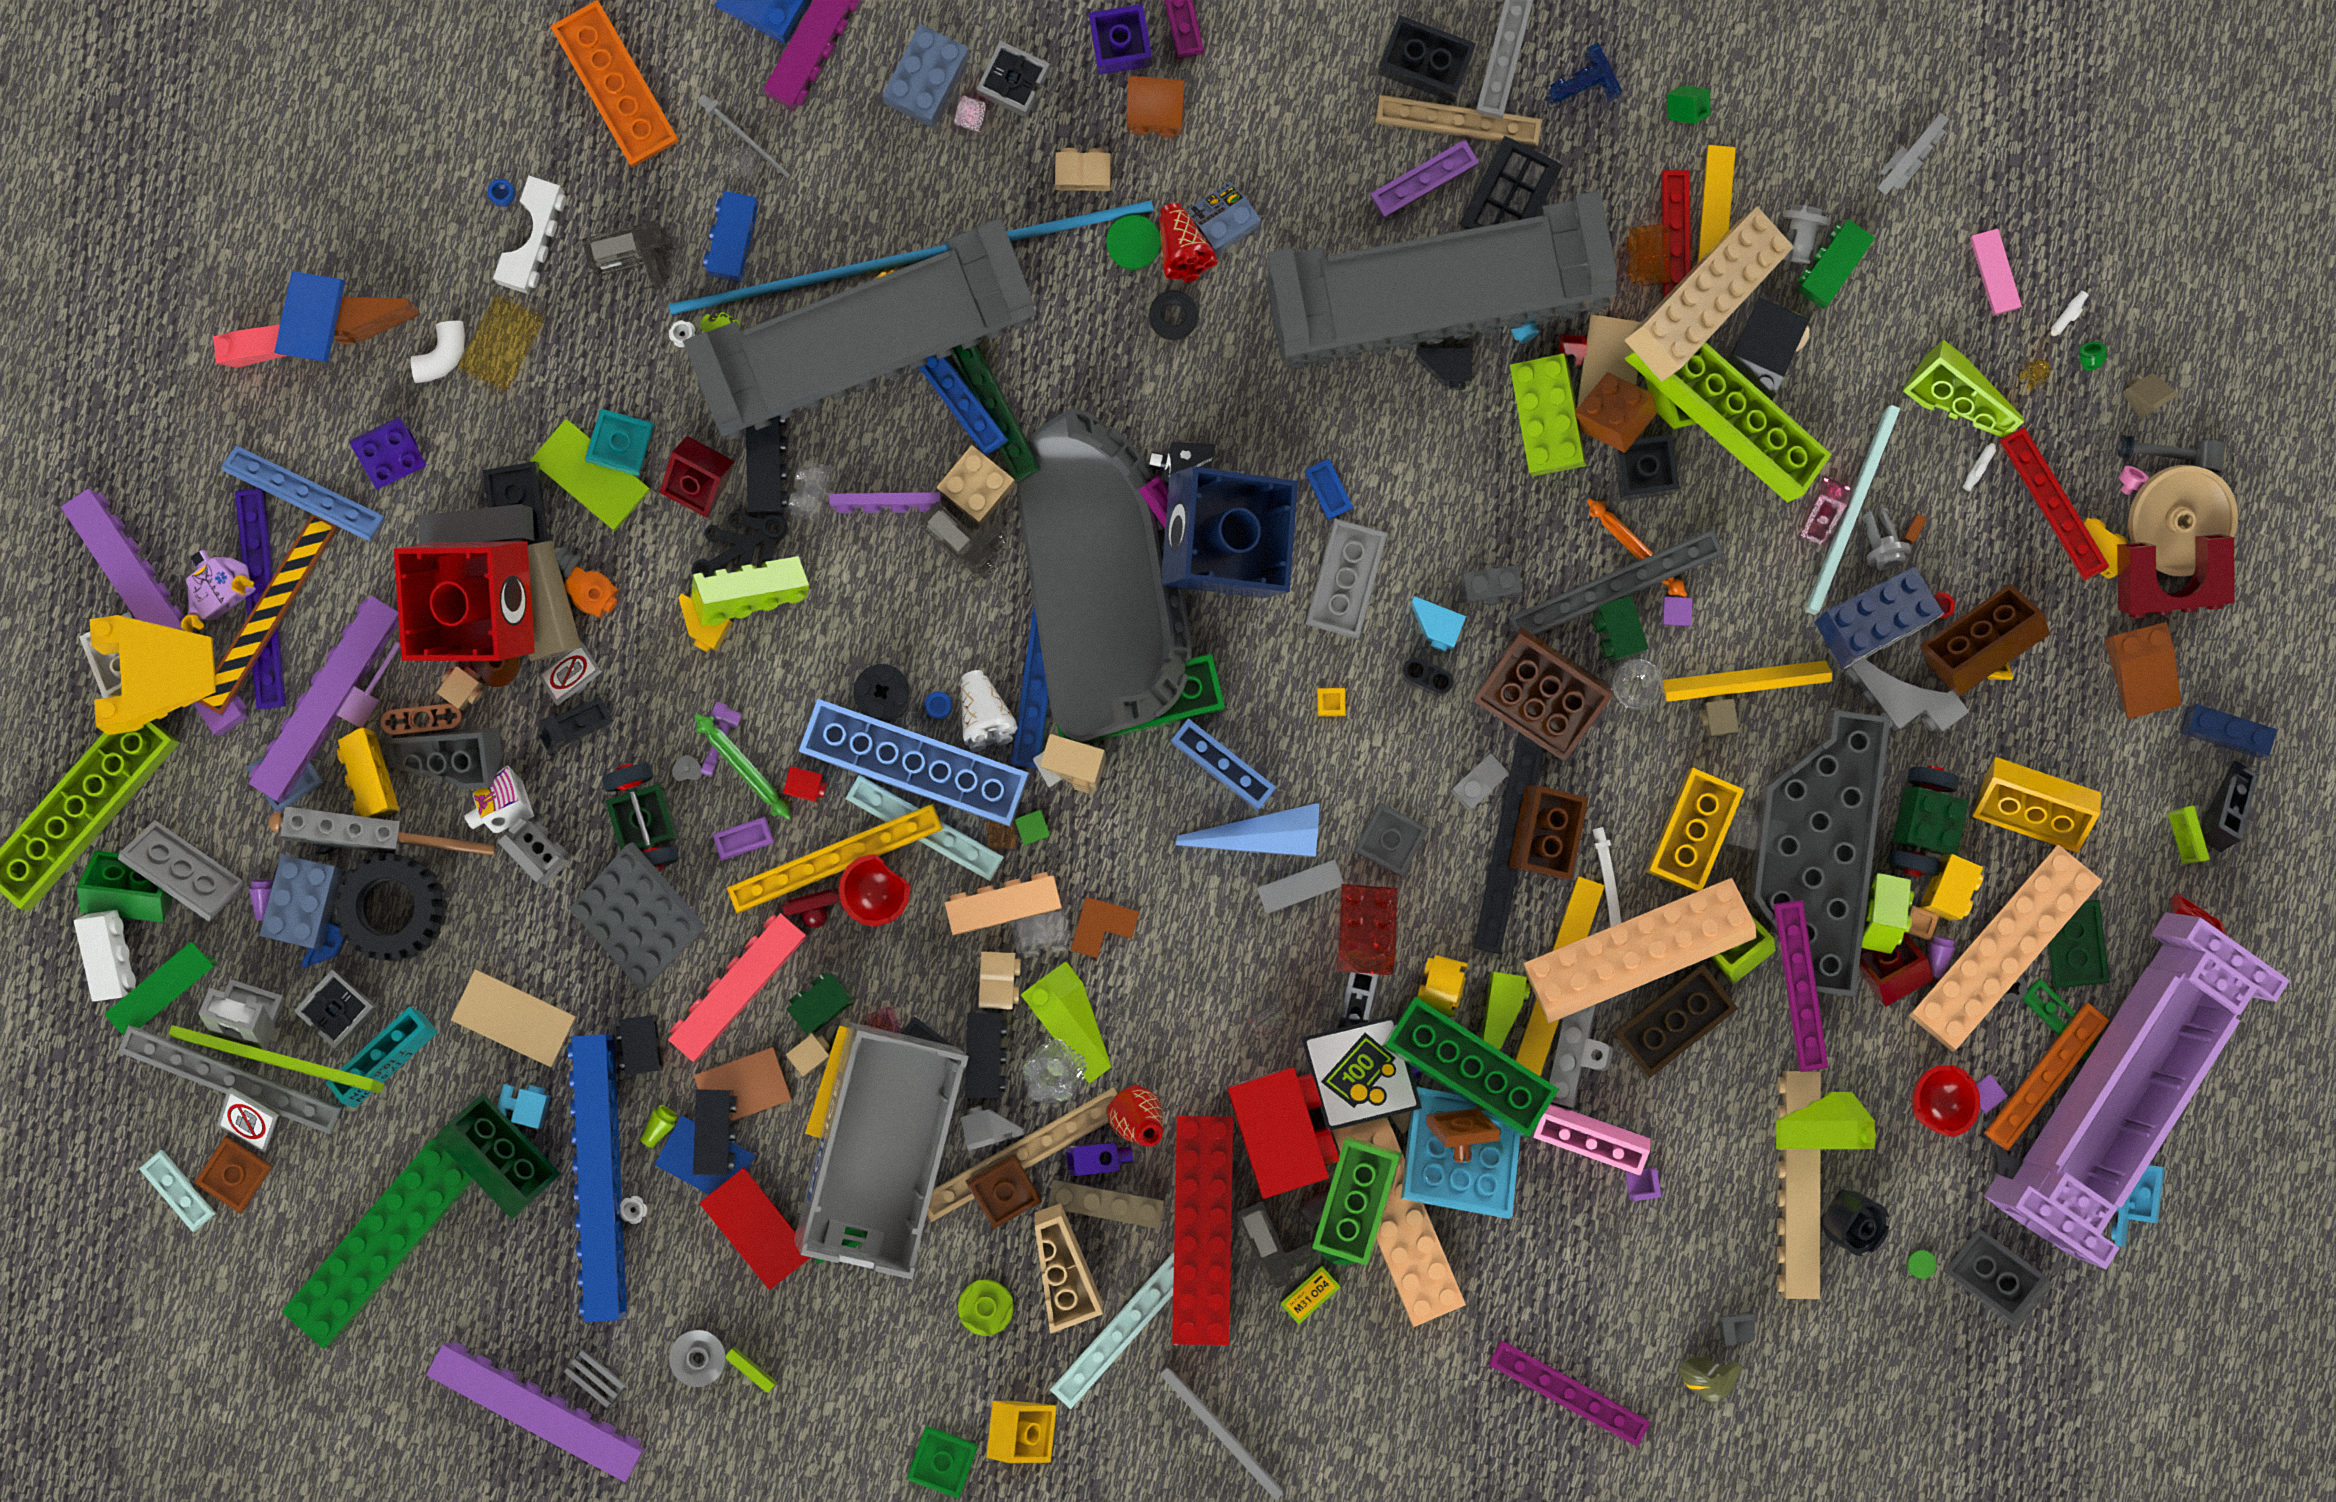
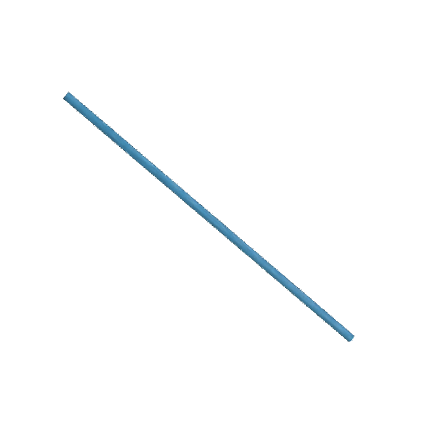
M1150 200L1006 232L1010 242L1154 210ZM946 245L681 301L669 304L671 315L915 263L947 252Z

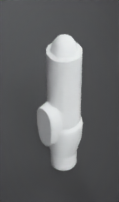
M2080 291L2068 304V307L2051 327L2052 336L2060 335L2070 321L2077 319L2083 310L2082 306L2089 296L2086 292Z
M1994 443L1986 445L1974 467L1970 470L1963 485L1965 490L1971 491L1973 486L1982 477L1988 463L1996 452V445Z

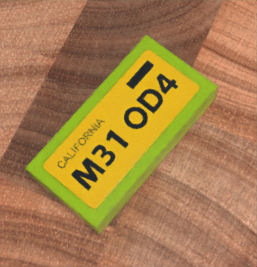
M1321 1265L1282 1300L1280 1304L1299 1325L1332 1296L1340 1286Z

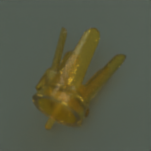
M2042 359L2025 363L2029 368L2020 372L2018 379L2030 378L2026 387L2028 390H2032L2040 381L2043 386L2051 373L2049 363Z

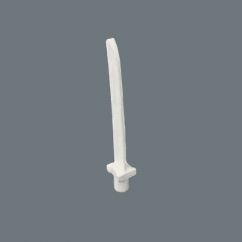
M1600 827L1592 829L1596 842L1593 843V846L1598 851L1605 885L1610 927L1621 923L1620 909L1608 847L1611 843L1610 840H1606L1604 828Z

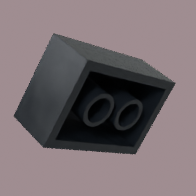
M1399 15L1381 60L1378 75L1455 103L1476 43Z

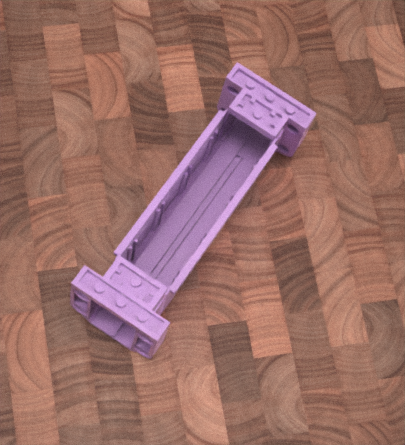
M2164 913L2152 932V936L2162 944L2155 958L2146 967L2024 1158L2023 1164L2015 1177L2010 1179L1997 1175L1984 1195L1997 1208L2067 1254L2103 1269H2107L2120 1248L2103 1237L2101 1233L2114 1215L2117 1207L2122 1208L2238 1026L2240 1020L2236 1018L2237 1015H2241L2252 997L2276 1002L2290 981L2201 917Z

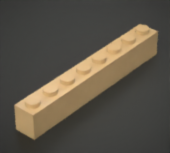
M1782 1071V1077H1778L1777 1080L1778 1093L1782 1094V1105H1778L1777 1119L1796 1109L1801 1110L1809 1106L1808 1103L1813 1100L1821 1099V1072ZM1778 1149L1782 1150V1161L1777 1163V1177L1782 1178V1190L1777 1191V1205L1782 1207V1218L1777 1219V1234L1782 1235L1781 1246L1777 1247V1263H1781V1275H1777L1776 1281L1777 1291L1781 1292V1297L1786 1299H1820V1149Z

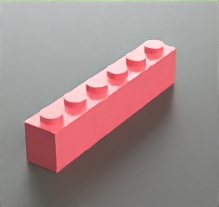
M780 913L778 916L773 914L763 925L766 930L758 938L755 935L744 947L747 950L741 958L736 956L727 965L726 969L729 972L722 979L717 977L707 988L710 993L703 1001L700 998L697 999L688 1010L691 1013L684 1022L680 1019L669 1031L672 1036L668 1040L692 1062H697L808 937L784 914Z

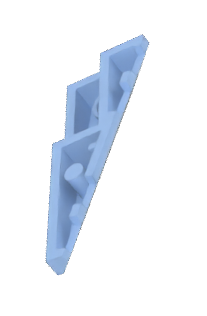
M1311 804L1178 835L1176 845L1316 857L1319 804Z

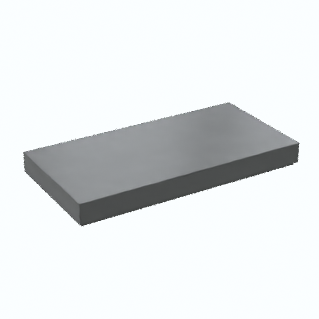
M1334 518L1305 625L1359 639L1387 538V532Z
M156 820L129 843L118 856L120 861L207 921H210L245 885V881Z

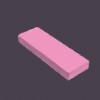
M1995 229L1971 236L1970 241L1993 316L2020 309L2022 305L1999 230Z

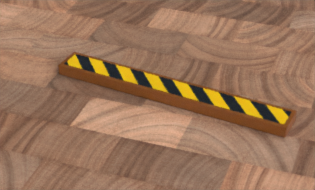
M314 514L311 515L216 668V692L198 700L199 704L221 716L224 715L334 537L338 526Z

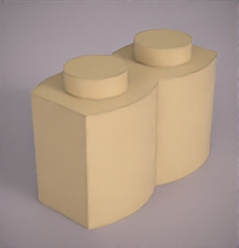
M1075 148L1061 149V152L1056 153L1055 190L1110 191L1111 154L1105 153V150L1100 148L1089 149V153H1079Z
M981 952L979 1008L1013 1009V1004L1019 1003V987H1014V976H1020L1021 959H1015L1016 953Z

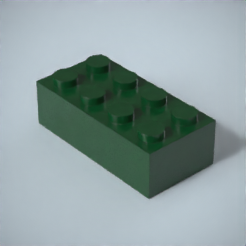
M484 1093L451 1119L434 1137L443 1149L512 1220L561 1175Z

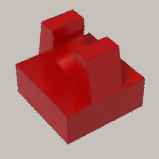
M1558 334V354L1564 353L1565 356L1573 354L1576 356L1575 364L1581 365L1587 353L1588 344L1586 336Z

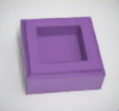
M1664 597L1662 625L1690 627L1693 598Z
M1987 1074L1976 1083L1980 1093V1109L1985 1114L2008 1097L1991 1074Z

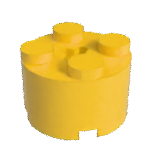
M1435 955L1434 959L1428 957L1424 971L1425 977H1428L1426 985H1420L1417 998L1443 1015L1454 1018L1456 1013L1452 1010V1007L1458 1008L1466 980L1462 969L1468 971L1469 964Z

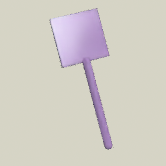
M400 641L395 642L366 691L364 692L353 686L336 715L359 728H363L379 702L370 693L400 647Z

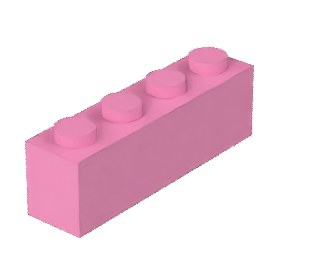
M1550 1103L1534 1129L1533 1138L1637 1175H1641L1650 1152V1138Z

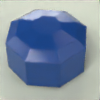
M495 179L488 186V197L496 206L508 207L515 200V188L507 179Z

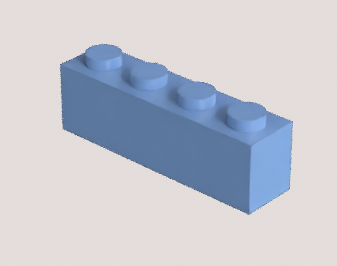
M1187 719L1171 740V744L1257 811L1262 808L1276 790L1272 783L1190 719Z

